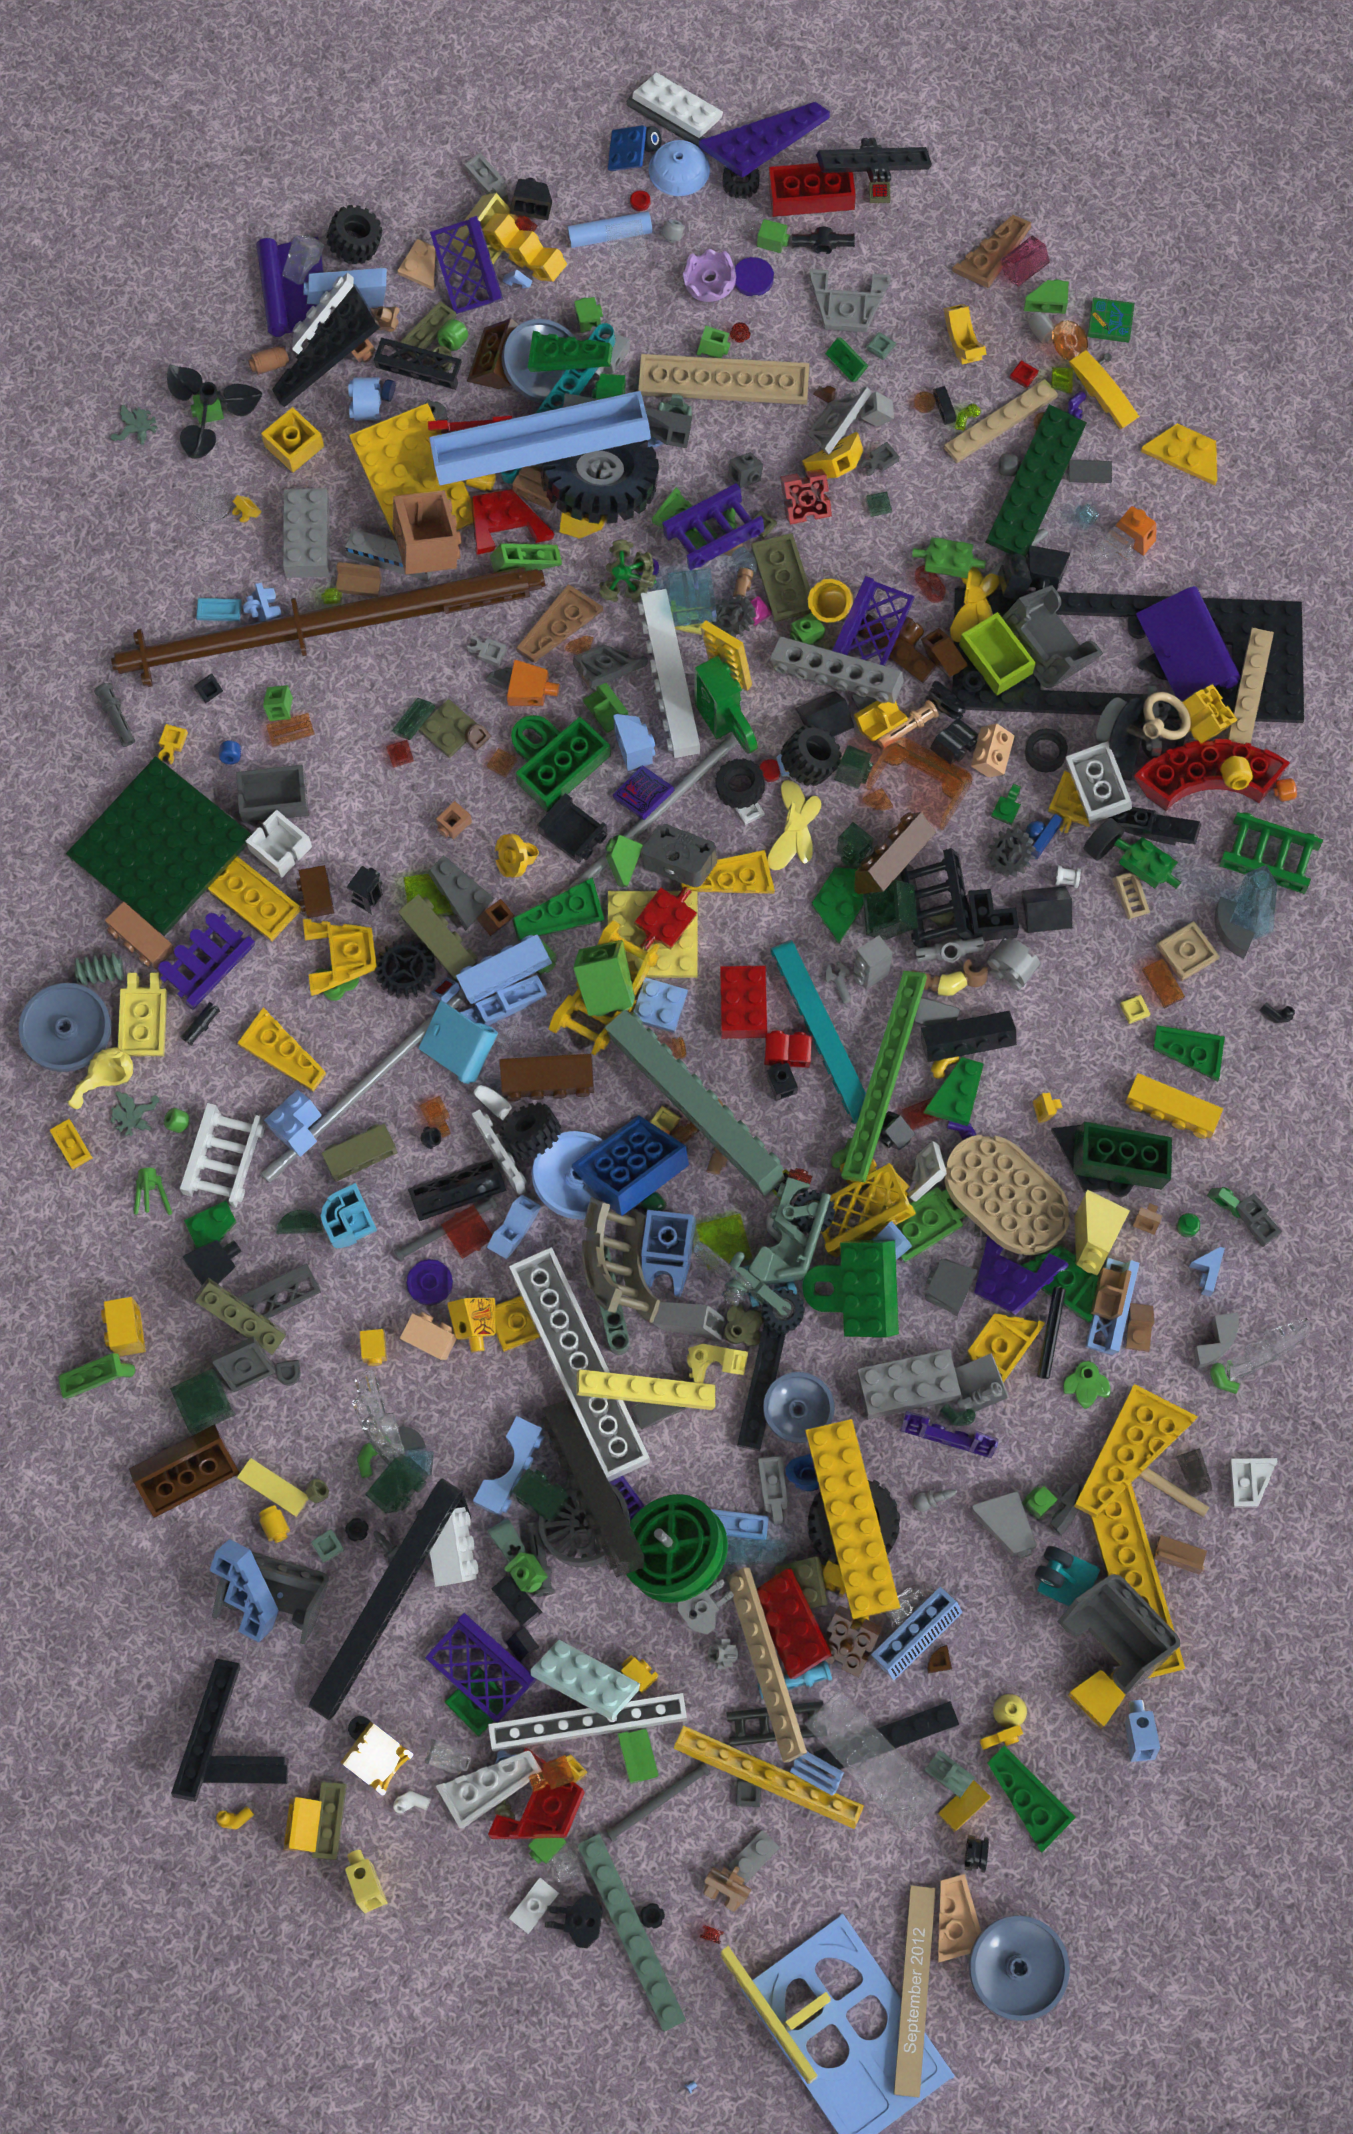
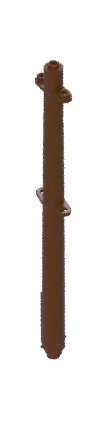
M523 566L299 613L296 598H291L294 615L146 646L142 629H137V632H133L135 644L139 645L140 648L116 652L114 657L111 658L113 670H118L119 674L144 669V673H141L143 686L153 687L150 667L298 639L302 656H307L304 638L445 611V614L529 598V591L542 589V587H546L543 570L533 569L525 571Z

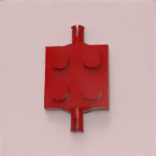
M660 887L634 922V925L642 929L647 936L639 945L642 949L644 948L645 951H648L654 941L663 944L670 950L673 948L697 916V912L688 907L684 902L692 893L690 889L687 890V887H683L678 896H675Z

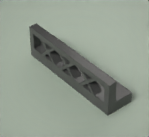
M306 1263L237 1298L255 1310L258 1304L263 1301L271 1303L269 1312L263 1315L269 1319L321 1293ZM310 1279L314 1290L306 1294L298 1292L300 1283ZM283 1291L293 1293L290 1302L286 1304L276 1302L279 1293Z

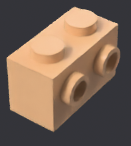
M997 723L981 727L971 767L990 778L1004 775L1015 735Z
M421 1311L420 1314L412 1313L400 1339L440 1360H447L457 1339L453 1332V1327L444 1322H441L440 1325L432 1321L434 1317Z

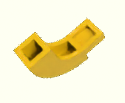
M959 304L943 308L948 334L959 362L963 365L982 360V356L987 355L986 347L976 339L971 323L969 306Z

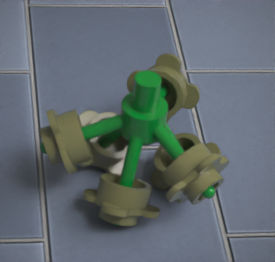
M619 539L613 541V546L609 548V551L613 553L617 560L606 565V570L610 572L612 581L600 582L599 594L605 600L617 602V595L620 592L617 583L623 580L627 583L625 597L631 598L634 603H637L641 599V593H647L649 587L653 588L654 584L657 583L656 575H653L652 555L649 552L641 553L639 551L636 553L633 565L627 566L625 565L624 558L630 555V548L633 547V543ZM636 569L639 573L643 574L642 576L632 573V570Z

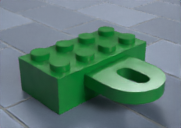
M716 656L695 667V706L716 740L732 732L742 749L747 754H750L758 749V745L752 728L741 712V686L737 679H732L728 664L725 661L722 662L719 656Z
M530 715L520 719L514 725L511 732L512 745L515 751L527 762L515 773L517 784L546 812L550 811L565 793L569 794L611 757L610 744L580 716L565 730L560 732L546 718ZM533 729L543 739L542 742L539 744L531 743L523 735L524 730Z
M850 1240L840 1242L841 1265H819L807 1272L802 1285L805 1300L813 1309L820 1312H842L844 1337L887 1338L899 1334L895 1240ZM817 1282H830L834 1287V1291L831 1295L818 1294L815 1290V1284Z

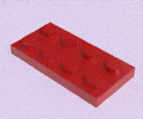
M785 1569L756 1588L772 1641L790 1679L798 1678L832 1656L792 1569Z

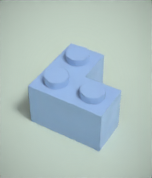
M297 1089L264 1121L283 1143L301 1157L317 1142L308 1128L322 1115L311 1100Z

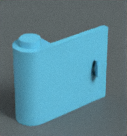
M440 1001L418 1049L456 1074L459 1081L470 1084V1082H476L498 1032L488 1025L474 1023L445 1002Z

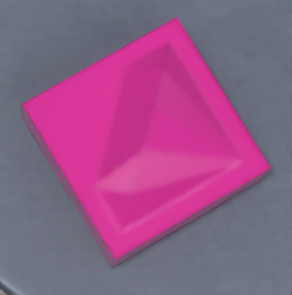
M759 596L750 601L755 608L756 617L752 618L755 621L753 626L769 617L772 611Z

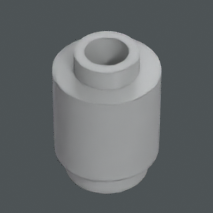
M1038 312L1029 319L1030 330L1042 344L1046 342L1050 344L1056 340L1058 328L1046 314Z

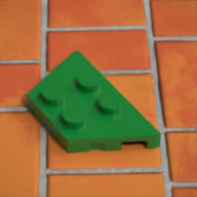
M835 867L812 902V907L819 914L822 922L839 944L872 894H857L855 892V872L858 869Z
M1060 1245L1048 1253L1066 1261L1069 1265L1064 1271L1061 1270L1054 1276V1280L1049 1285L1043 1286L1041 1290L1052 1297L1054 1287L1065 1288L1066 1293L1063 1305L1084 1321L1090 1323L1093 1318L1091 1309L1099 1274L1088 1273L1077 1266L1076 1256ZM1048 1253L1042 1254L1020 1266L1037 1273Z

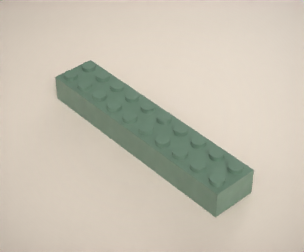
M626 1009L622 1011L605 1027L613 1043L764 1197L767 1196L785 1179L782 1173L784 1168L780 1164L781 1161L773 1152L768 1154L764 1148V1143L757 1136L753 1138L748 1132V1127L741 1120L737 1122L733 1117V1112L725 1104L722 1106L719 1103L718 1097L712 1090L705 1089L702 1085L703 1082L696 1074H690L687 1070L688 1067L680 1058L676 1060L672 1055L673 1052L665 1043L661 1045L657 1040V1035L650 1028L646 1029L642 1025V1020L634 1012L630 1014Z

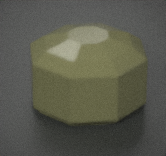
M317 1478L306 1484L305 1493L309 1500L317 1504L328 1498L329 1489L325 1482Z

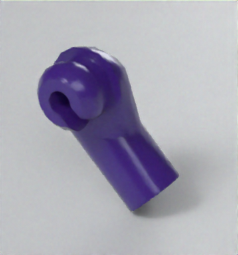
M948 1121L947 1129L958 1131L962 1140L976 1136V1132L970 1123L968 1126Z

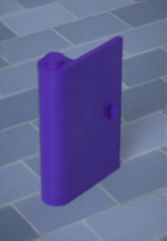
M318 236L278 245L272 238H263L256 243L268 333L275 337H281L286 333H293L295 325L299 321L303 322L306 319L309 309L312 306H317L315 304H307V295H303L304 282H308L309 274L324 273Z
M1196 586L1186 588L1136 613L1175 696L1181 702L1212 684L1214 687L1220 684L1221 687H1226L1227 689L1238 684L1241 676Z

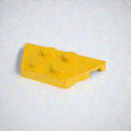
M1177 423L1141 448V452L1214 486L1217 483L1216 440Z
M994 1313L967 1353L972 1361L992 1353L1004 1383L1042 1330L1045 1322L1024 1320V1318L1007 1317L1006 1315Z

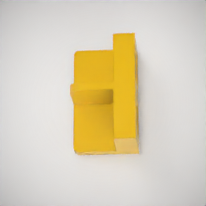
M877 700L854 714L859 731L871 741L877 740L908 721L907 715L899 710L896 701L893 704L890 702L882 703Z

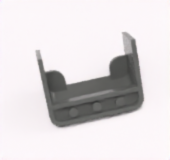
M252 1552L278 1610L293 1615L292 1624L302 1630L300 1643L305 1644L316 1625L329 1577L317 1570ZM224 1578L217 1585L212 1618L217 1619L224 1607H228L231 1610H239L224 1602L230 1581ZM279 1592L283 1593L282 1598L277 1597Z

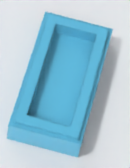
M198 598L196 618L197 620L240 621L242 601L241 599Z

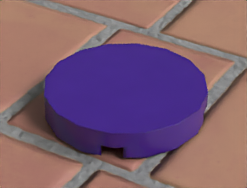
M749 257L741 260L735 266L736 283L734 286L740 293L746 296H760L768 292L772 287L774 271L766 260L758 257Z
M427 1259L418 1262L409 1271L406 1284L409 1294L415 1301L422 1305L432 1306L440 1304L447 1299L452 1291L453 1279L450 1270L442 1262Z

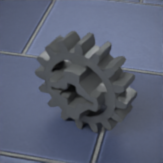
M731 595L728 601L722 599L723 604H716L717 610L711 611L713 617L709 619L710 623L735 638L738 634L742 637L744 630L750 631L749 624L755 623L752 619L756 617L755 608L746 597L742 598L741 595H738L736 599Z
M1007 828L1006 834L1000 831L998 839L992 838L995 844L988 847L992 849V853L988 854V857L993 859L990 865L995 867L996 872L1002 873L1006 877L1009 875L1017 877V871L1024 874V867H1031L1029 860L1035 859L1031 852L1036 851V848L1030 846L1034 840L1029 838L1028 833L1018 828L1014 830ZM1017 839H1019L1023 845H1020Z

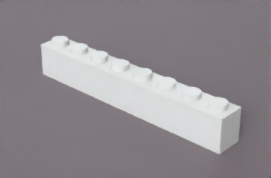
M662 589L641 593V602H637L639 615L644 614L645 621H642L643 634H648L649 638L646 641L647 653H652L653 660H650L651 672L657 675L654 685L656 693L660 692L661 694L658 704L660 712L665 713V719H662L664 732L668 731L670 738L666 739L668 751H673L674 758L699 754L700 743L667 590Z
M683 1693L630 1701L613 1720L590 1708L488 1725L491 1748L495 1752L687 1721L684 1696Z

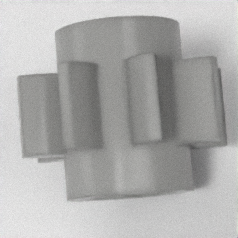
M730 1639L714 1640L713 1645L708 1649V1658L710 1662L716 1663V1669H726V1667H733L732 1663L738 1658V1650L736 1645H730Z

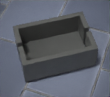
M303 765L236 772L239 814L243 823L266 821L276 810L286 818L309 816L306 774Z

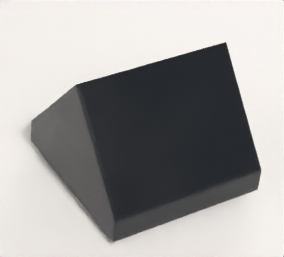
M212 673L194 685V690L205 703L223 692Z
M526 1628L515 1632L506 1641L520 1662L539 1648Z

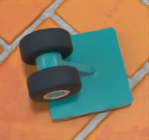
M1048 1546L1044 1553V1558L1049 1562L1047 1566H1038L1035 1572V1577L1041 1581L1037 1591L1069 1607L1076 1598L1093 1587L1100 1568L1060 1548Z

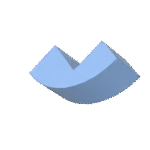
M524 1195L517 1198L512 1203L503 1225L493 1233L487 1248L507 1259L515 1251L531 1227L541 1205Z

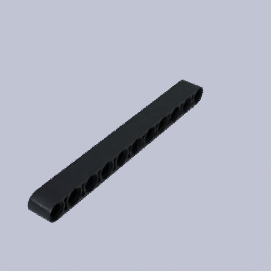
M443 1478L433 1488L309 1702L308 1707L327 1720H331L339 1710L463 1495L462 1490Z

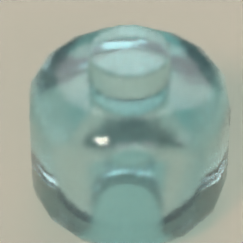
M1090 504L1080 505L1075 511L1074 519L1083 528L1087 529L1096 522L1099 513Z

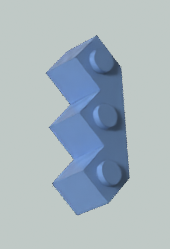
M229 1539L215 1552L209 1571L230 1581L224 1602L245 1612L238 1632L260 1642L273 1629L279 1610L251 1550Z

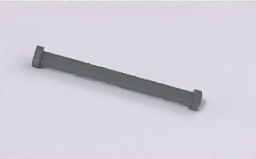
M492 1195L487 1197V1201L401 1249L396 1248L394 1251L400 1262L405 1260L404 1257L491 1208H498Z
M700 1762L698 1768L611 1829L610 1827L605 1829L611 1840L615 1842L617 1840L616 1837L702 1776L711 1774L705 1763Z

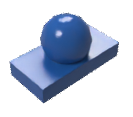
M1055 814L1047 826L1038 820L1032 821L1027 825L1026 833L1035 842L1033 847L1036 848V851L1031 852L1035 859L1040 857L1060 828L1062 817Z

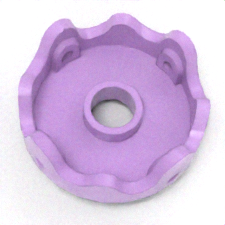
M707 249L700 256L695 254L689 255L686 268L683 271V278L686 289L692 297L703 302H714L723 299L733 290L736 283V272L732 260L726 251L718 253ZM709 275L715 276V279L712 281L705 280Z

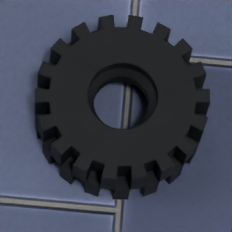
M537 1102L536 1105L530 1103L528 1107L522 1106L520 1111L516 1112L515 1110L512 1112L513 1116L505 1119L506 1124H502V1130L500 1131V1138L511 1155L518 1160H521V1158L528 1160L530 1156L532 1159L537 1158V1154L541 1153L543 1155L546 1153L545 1149L553 1147L552 1143L557 1142L559 1139L557 1135H561V1125L550 1107Z

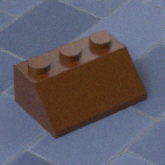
M510 318L484 328L467 382L495 389L512 386L503 370L502 350L507 337L519 325L517 322Z

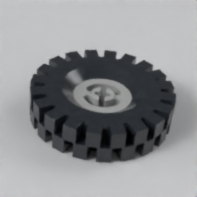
M644 440L542 463L541 485L543 491H547L546 497L551 503L557 502V509L563 513L572 509V518L581 521L584 515L588 513V523L599 524L600 515H604L607 524L617 523L618 514L626 521L634 517V511L640 514L646 509L647 504H651L657 487L659 461L656 459L654 448L652 446L648 447V441Z

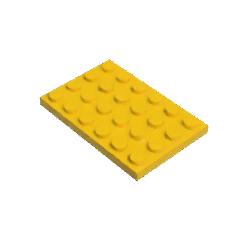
M428 403L349 435V439L395 541L396 538L392 527L393 496L445 490L447 499H451L452 503L451 515L456 517V531L474 524L471 498L463 481L439 485L429 437L442 434L441 432L428 430V421H436Z

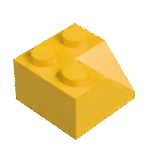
M293 407L261 433L264 446L292 473L324 447L321 433Z
M133 1297L104 1301L101 1317L103 1323L107 1324L104 1340L106 1346L110 1347V1351L119 1354V1357L146 1352L140 1307Z

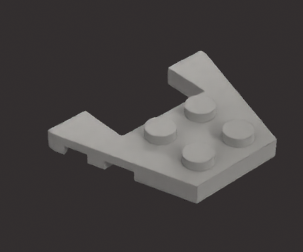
M810 269L809 277L824 329L867 332L891 282V275L872 274L871 292L827 289L829 270Z

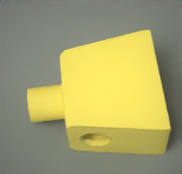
M361 1850L349 1853L347 1857L351 1866L346 1867L345 1871L357 1905L364 1913L388 1904L375 1868L370 1860L364 1859Z

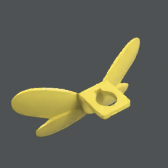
M785 780L781 785L782 799L788 812L784 828L785 832L774 843L768 855V865L772 870L784 868L796 852L800 861L804 864L810 861L813 855V844L807 825L818 815L821 809V801L818 796H812L806 801L799 785L791 780Z

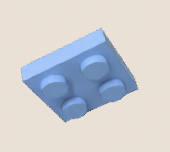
M645 978L633 1012L642 1020V1024L675 1033L688 990Z

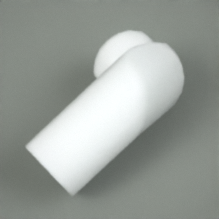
M408 1791L395 1799L393 1808L399 1814L414 1806L427 1810L431 1799L413 1791Z

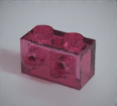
M1033 235L1001 259L1005 277L1017 287L1050 263L1046 244Z

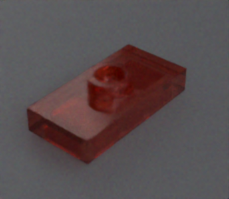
M934 1097L902 1109V1114L913 1131L942 1120V1118L924 1113Z

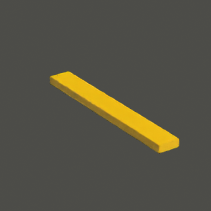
M684 1725L673 1748L855 1829L864 1805L837 1793L831 1796L788 1771Z

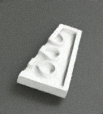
M348 272L343 277L339 276L336 279L333 289L330 292L326 291L321 296L320 303L316 307L312 306L309 309L306 319L303 322L299 321L293 328L292 350L298 355L303 350V341L306 338L311 340L318 327V323L326 321L331 313V306L336 308L353 287L354 277Z
M525 1751L499 1761V1763L492 1766L484 1767L471 1774L455 1778L453 1781L439 1784L436 1788L459 1828L463 1829L543 1772L532 1753Z

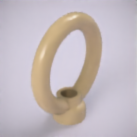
M1155 692L1148 696L1143 708L1147 722L1143 726L1145 735L1151 739L1161 736L1170 740L1184 737L1188 733L1191 724L1190 715L1185 705L1177 697L1166 692ZM1157 701H1165L1171 704L1180 714L1182 721L1180 729L1176 731L1165 729L1162 720L1155 718L1153 715V704Z

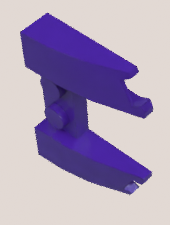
M905 1412L901 1432L991 1459L997 1449L998 1438L979 1431H975L973 1438H969V1435L965 1432L955 1431L952 1433L946 1431V1428L939 1424L929 1426L930 1416Z

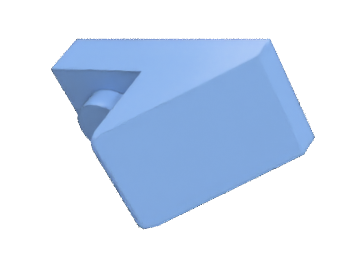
M1219 1247L1194 1260L1189 1266L1190 1268L1207 1272L1206 1274L1202 1273L1199 1287H1203L1202 1295L1210 1297L1214 1292L1225 1249L1223 1247Z

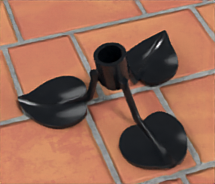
M172 364L168 367L167 385L172 396L178 400L187 401L191 398L192 394H200V401L203 403L201 427L189 425L180 434L181 446L188 457L192 459L206 456L216 443L214 431L204 429L208 405L214 404L217 398H219L222 403H227V410L231 414L246 416L256 408L262 397V392L252 386L231 384L224 389L223 395L225 398H223L221 392L217 391L214 383H203L201 375L196 370Z

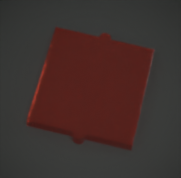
M474 1204L460 1213L455 1212V1216L441 1224L462 1259L476 1250L480 1251L481 1247L489 1243L492 1237V1233Z

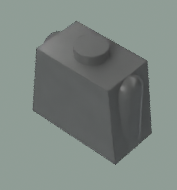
M941 1259L936 1271L931 1270L926 1283L929 1284L925 1299L958 1316L977 1270L959 1265L948 1259Z

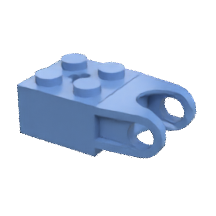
M647 1210L641 1256L642 1272L649 1290L654 1279L659 1275L665 1274L673 1278L675 1297H681L691 1263L696 1226L694 1215ZM668 1234L673 1236V1240L670 1242H666L664 1237H668Z

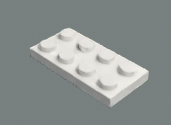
M657 72L633 92L632 99L698 138L714 126L723 114V111Z

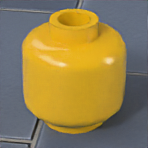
M1231 756L1220 768L1224 783L1228 788L1235 790L1244 789L1253 778L1249 762L1244 757Z

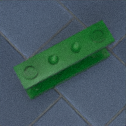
M1237 812L1233 824L1239 825V829L1232 850L1230 852L1224 851L1219 867L1305 894L1311 881L1310 878L1304 875L1312 849L1319 851L1323 839L1318 838L1317 835L1312 833L1305 834L1255 818L1250 813ZM1248 829L1261 833L1253 858L1251 859L1240 855ZM1269 835L1282 839L1273 866L1264 864L1261 861ZM1291 843L1304 846L1296 872L1294 873L1283 868Z

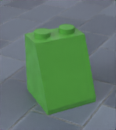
M623 940L579 949L573 968L588 1015L599 1017L611 1011L618 1010L622 1012L633 1007L635 995Z

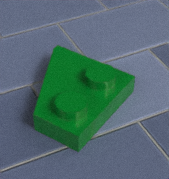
M227 1201L184 1220L197 1249L216 1240L220 1243L224 1235L236 1224Z

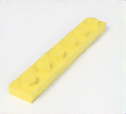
M581 1369L577 1372L576 1395L713 1410L715 1408V1385Z

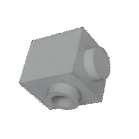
M878 392L872 393L861 408V419L875 426H881L893 420V400Z

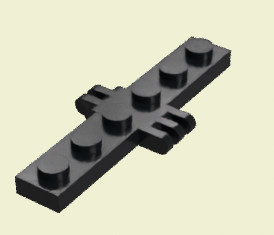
M862 138L860 149L819 150L816 154L822 173L867 172L870 182H890V171L929 170L932 166L926 147L882 148L881 145H877L875 138Z

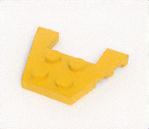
M303 919L305 941L329 938L332 971L309 974L311 996L370 973L377 968L372 928L349 924L338 926L331 925L327 921L316 923L312 922L311 919Z

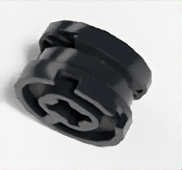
M968 1835L965 1870L972 1871V1869H978L979 1867L981 1872L985 1873L989 1849L988 1837H984V1840H981L973 1835Z

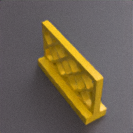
M888 1163L867 1175L865 1183L856 1181L831 1195L830 1201L834 1202L835 1214L837 1209L845 1211L846 1215L842 1224L834 1221L831 1223V1225L841 1227L838 1236L833 1239L830 1238L828 1233L831 1225L822 1233L826 1242L824 1244L829 1254L837 1258L841 1256L840 1242L870 1240L877 1236L891 1221L897 1225L916 1214L913 1206L909 1204L892 1164ZM887 1172L891 1176L888 1187L878 1184L881 1175ZM865 1184L872 1185L868 1198L858 1195L861 1186ZM877 1187L886 1190L882 1202L873 1199ZM891 1191L898 1193L901 1199L900 1202L894 1205L887 1204ZM845 1195L852 1196L848 1209L839 1206L841 1198ZM857 1198L866 1201L862 1213L853 1210ZM871 1202L881 1205L878 1214L875 1216L867 1215ZM851 1214L861 1216L858 1225L855 1227L847 1226Z

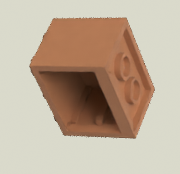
M445 490L393 496L392 527L405 575L457 568V559H460L458 544H461L460 531L455 529L457 528L456 517L451 515L452 503L451 499H447Z

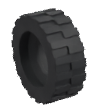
M744 758L729 760L717 771V777L715 778L717 794L726 806L729 805L731 808L738 809L748 808L758 803V800H761L763 797L762 794L765 791L763 771L760 770V766L755 764L754 761ZM744 775L751 780V786L746 791L735 792L729 786L730 780L735 776Z

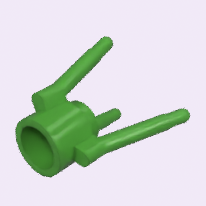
M154 1168L138 1170L134 1204L135 1215L139 1212L141 1189L144 1190L145 1212H149V1191L155 1189V1185L158 1187L168 1215L172 1214L162 1185V1178L157 1176L156 1169Z

